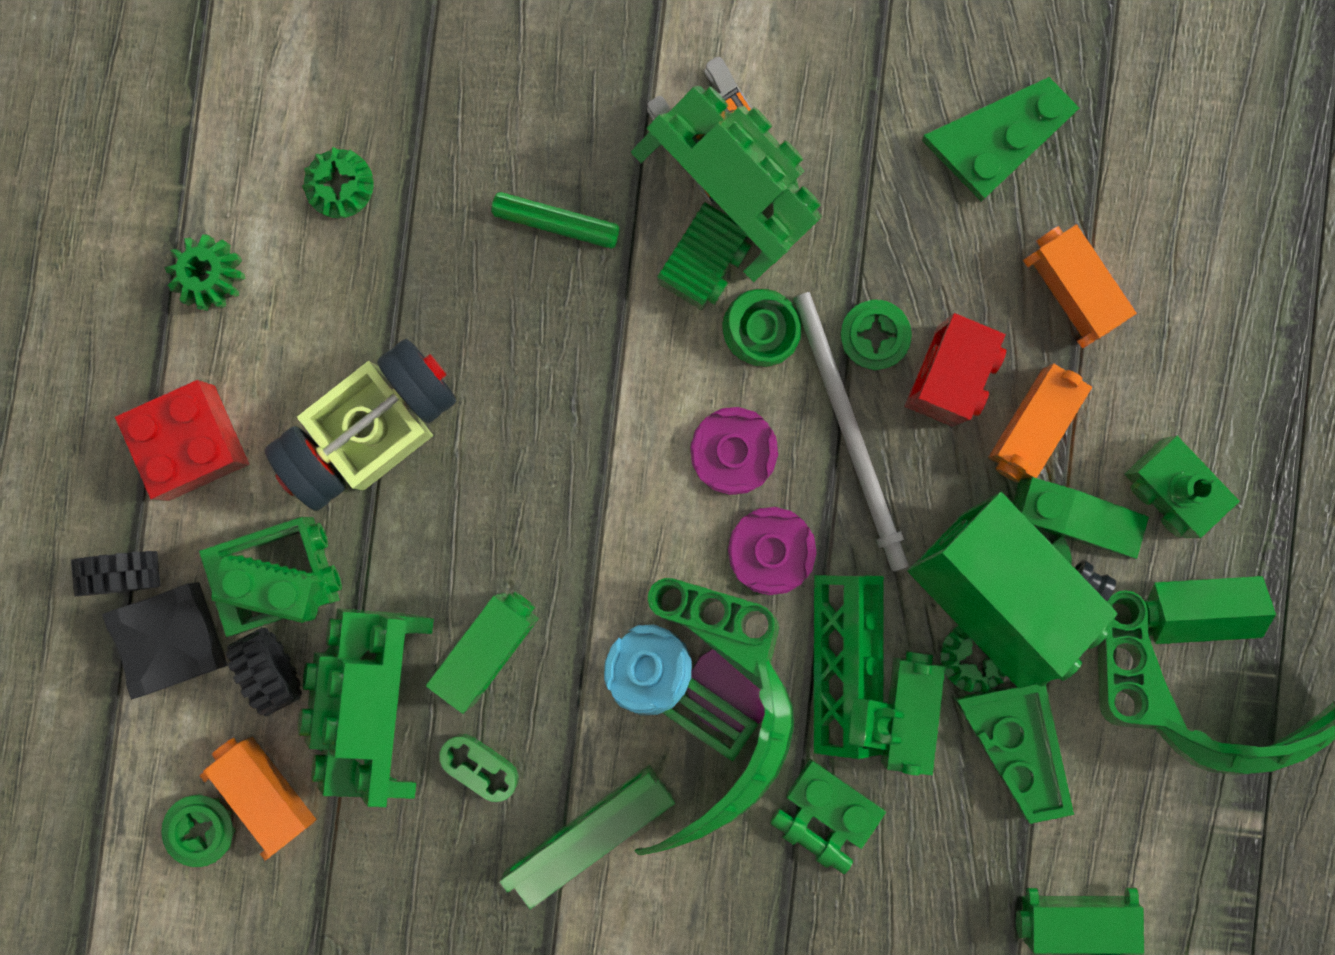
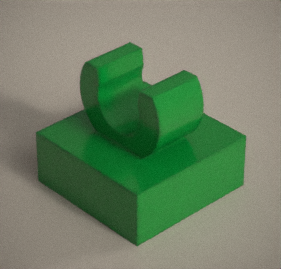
M853 698L848 744L889 750V744H901L902 737L890 735L891 719H904L905 713L892 709V704Z

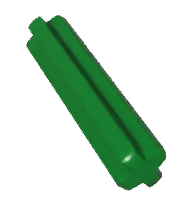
M503 192L496 193L491 207V212L495 217L610 249L616 246L620 234V228L615 223Z

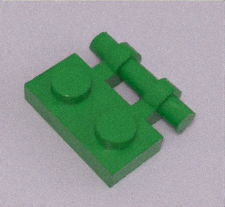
M810 759L786 794L789 800L799 806L798 810L791 817L781 809H777L769 824L783 833L782 838L792 845L798 843L816 855L815 861L825 868L832 866L845 875L852 866L853 859L840 851L842 845L847 839L862 849L886 814V811L813 759ZM813 816L832 829L826 840L807 828Z

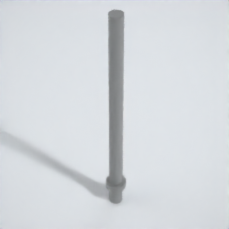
M807 292L798 295L793 299L880 538L876 539L879 548H884L892 572L906 568L909 565L900 541L904 540L902 532H897L811 294Z

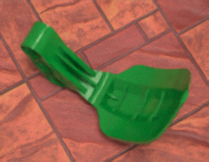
M674 578L660 579L651 586L648 592L650 609L654 614L669 622L688 627L760 689L759 697L765 708V715L759 733L758 744L750 763L727 795L705 815L663 842L651 847L635 849L634 851L640 856L661 852L703 838L736 820L757 803L779 775L789 752L794 728L792 703L783 682L771 664L779 634L777 618L768 608L760 604ZM678 589L682 596L679 607L674 611L665 612L661 604L664 594L669 590ZM712 602H721L725 609L724 617L717 624L707 625L703 617L706 606ZM757 614L764 615L768 621L766 633L759 638H750L745 629L748 619Z
M1127 590L1116 592L1107 601L1111 607L1113 604H1123L1129 609L1132 616L1130 624L1127 625L1119 623L1114 618L1107 626L1110 630L1109 635L1098 645L1099 707L1102 716L1112 725L1155 729L1168 745L1191 765L1208 772L1229 775L1276 771L1306 760L1335 740V701L1295 732L1265 747L1220 743L1212 740L1202 731L1188 730L1166 685L1148 636V611L1146 603L1141 596ZM1115 648H1123L1129 651L1133 658V665L1130 670L1121 669L1116 665L1113 659ZM1117 693H1126L1134 701L1135 708L1131 716H1124L1116 709L1114 701Z

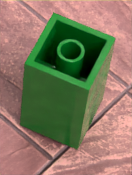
M1002 492L963 512L907 570L919 585L1019 689L1036 684L1041 687L1055 679L1065 681L1081 667L1082 662L1079 658L1087 649H1092L1099 645L1109 635L1110 630L1107 626L1118 614Z

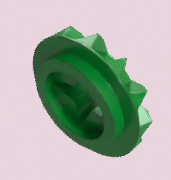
M332 147L330 151L315 154V158L309 167L304 168L305 178L302 188L308 203L324 216L337 219L353 216L367 205L372 196L374 179L371 169L366 161L351 149L344 150ZM335 167L343 178L351 179L348 183L341 185L340 199H338L331 186L323 185L326 184V181L333 180Z
M868 300L858 304L847 314L842 324L840 337L844 353L849 356L856 366L877 371L890 368L902 360L909 350L912 331L908 318L899 307L884 300ZM875 317H877L880 332L894 335V337L882 340L876 349V353H874L871 340L864 339V336H857V334L871 330Z
M959 625L950 631L942 644L940 657L941 665L945 666V675L954 685L968 692H988L997 685L1004 683L1006 675L990 658L983 660V674L973 663H960L961 660L966 659L967 656L972 654L973 642Z
M202 793L180 799L167 811L162 823L161 835L165 849L174 860L189 867H204L215 863L231 848L232 837L236 831L231 820L232 811L226 810L220 803L219 798L204 796ZM193 818L198 823L205 821L207 823L213 822L210 829L205 832L206 841L201 836L185 839L184 836L190 833L189 830L195 826Z

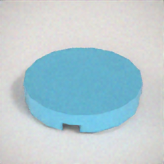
M654 624L638 625L628 630L630 631L622 639L618 638L611 646L605 660L604 680L607 689L611 691L612 696L620 707L639 715H658L673 708L685 695L691 680L692 660L686 644L675 633Z

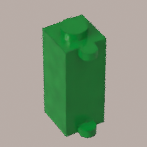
M1263 576L1154 582L1148 599L1144 601L1148 611V636H1153L1155 644L1263 638L1276 616Z
M906 651V659L893 657L888 704H892V709L900 710L905 715L904 719H891L890 735L902 737V743L898 745L889 744V750H883L881 764L887 770L899 771L908 775L923 774L933 776L945 666L933 662V654Z
M1026 888V896H1022L1023 910H1018L1016 913V928L1018 937L1023 939L1024 943L1034 954H1144V907L1139 904L1137 888H1125L1124 896H1039L1037 888Z

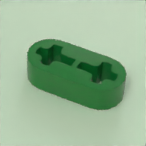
M457 734L452 736L441 748L440 763L442 768L484 799L491 802H502L507 800L516 790L519 783V774L516 767L475 737L468 734ZM463 744L467 745L470 748L467 756L479 765L475 768L465 761L459 766L455 765L452 762L455 754L450 751L451 747L459 749ZM483 767L492 774H496L500 769L507 774L504 781L509 787L506 789L500 786L496 791L492 790L489 787L491 783L490 777L480 770Z

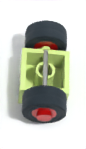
M408 339L400 341L392 350L382 355L377 361L378 366L367 361L297 416L312 438L299 427L293 426L265 448V455L276 472L275 477L279 484L289 495H295L310 509L318 511L326 506L331 499L340 495L346 488L343 477L352 489H367L433 437V434L422 420L427 424L431 423L442 412L447 411L455 404V396L443 380L447 376L446 372L431 354L424 357Z

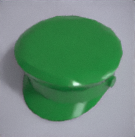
M753 289L740 294L730 303L723 317L722 331L728 348L736 357L753 366L769 367L782 363L795 352L801 339V321L792 302L782 294L770 289Z

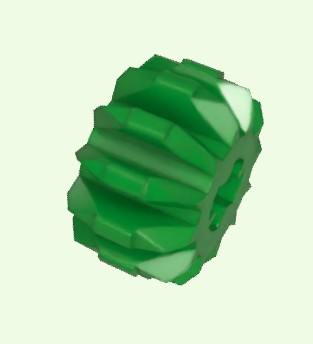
M202 234L199 243L190 237L184 238L186 251L170 250L171 255L177 259L176 265L164 267L166 273L175 276L167 286L170 291L181 293L179 299L184 305L190 306L195 303L197 309L208 311L212 303L219 308L226 307L224 296L226 293L233 297L240 296L238 289L232 285L234 281L246 279L243 272L235 269L240 265L242 259L238 254L230 253L231 245L226 241L219 240L215 243L213 237ZM208 265L211 267V271H206L209 277L203 281L199 277L200 275H205L202 269Z

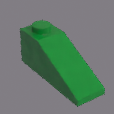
M1034 477L1024 478L1019 481L1013 500L1014 506L1038 531L1055 536H1063L1065 539L1129 558H1138L1149 516L1081 491Z

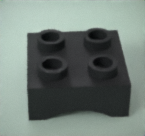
M199 582L187 583L151 598L102 614L106 628L120 654L125 672L126 686L131 700L228 666Z

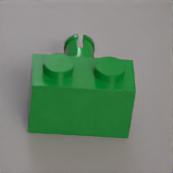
M1178 435L1162 438L1124 474L1133 483L1130 486L1133 494L1146 505L1152 503L1163 515L1160 519L1162 524L1178 538L1182 536L1184 538H1202L1240 502Z

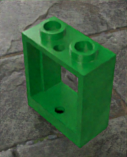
M299 517L199 551L211 591H213L222 558L300 533L312 572L315 576L323 575L325 579L319 608L340 601L337 591L342 590V583L334 565L329 566L324 549L328 548L325 530L321 523L315 524L313 517ZM215 601L226 637L239 635L284 620V618L268 614L253 617L251 610Z
M515 591L513 594L509 593L508 595L505 592L494 595L427 683L426 687L460 713L464 714L477 703L539 620L532 613L535 606Z

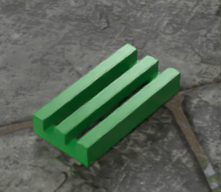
M691 677L688 688L745 726L740 733L687 695H684L678 702L735 740L733 745L729 747L674 708L662 713L733 762L758 726V723Z

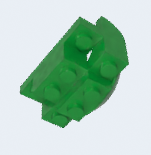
M695 86L668 113L660 114L647 127L649 133L633 148L631 153L640 163H643L656 149L662 145L762 250L759 256L743 271L754 283L821 219L822 215L817 211L821 204L806 187L802 186L799 189L797 179L805 172L799 165L804 160L788 141L784 140L779 144L768 132L773 127L772 124L756 107H753L750 111L745 106L738 107L733 113L724 111L728 104L712 87L705 91L701 86ZM695 134H706L697 144L692 139ZM773 202L774 214L767 219L762 212Z
M337 608L336 619L329 618L326 632L328 649L325 652H314L313 663L306 662L304 667L303 690H309L308 708L300 709L298 719V736H305L304 742L309 749L321 751V755H314L311 780L312 782H318L317 787L323 796L361 797L367 807H387V798L415 799L416 782L399 781L390 777L405 634H432L434 618L404 613ZM369 649L370 653H376L375 660L360 659ZM356 759H364V764L359 763Z

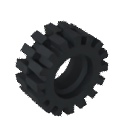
M157 551L106 554L71 560L75 597L161 587Z
M261 627L228 645L226 657L231 661L228 665L229 669L235 673L233 677L235 683L240 684L242 688L241 694L244 698H249V705L253 709L256 708L258 714H264L266 717L299 700L302 690L299 688L301 682L295 676L298 674L296 668L291 665L289 654H285L283 651L284 646L280 641H276V636L272 632L269 633L267 628Z

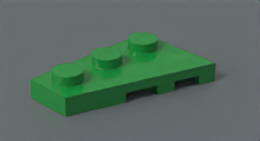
M1048 77L925 134L921 140L982 202L1080 108Z
M1036 684L1020 689L1013 685L954 698L1020 812L1029 824L1074 815L1046 684L1041 687Z

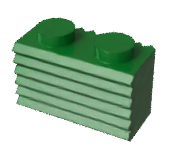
M704 202L658 274V284L701 311L707 302L716 305L729 284L723 279L731 264L739 268L752 247L751 244L746 242L748 236L729 216Z
M244 555L226 556L220 561L211 599L212 601L303 623L315 620L325 579L323 575L315 576L314 573H306L305 570L297 571L296 568L280 567L279 564L253 560L252 557L245 558Z

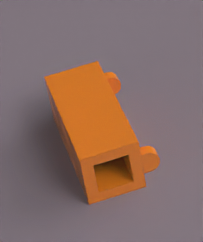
M1077 224L1064 233L1057 226L1036 241L1040 247L1036 252L1022 260L1027 268L1031 265L1035 266L1082 336L1077 341L1081 348L1088 346L1137 314Z
M1054 363L1043 368L988 456L989 459L998 463L995 468L996 471L1019 483L1021 478H1037L1091 391L1092 386L1082 381L1083 378L1079 374L1071 370H1064Z
M253 736L239 743L235 738L224 743L211 754L216 761L199 775L204 783L210 780L261 845L264 851L260 853V856L264 861L317 820Z

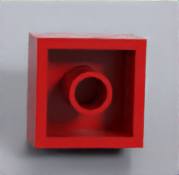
M953 313L937 326L904 407L951 427L971 420L972 415L978 417L984 409L989 396V391L984 390L989 374L995 375L1004 361L1007 350L1002 348L1001 345L1006 334Z
M195 380L115 416L151 500L171 501L250 465L215 385Z

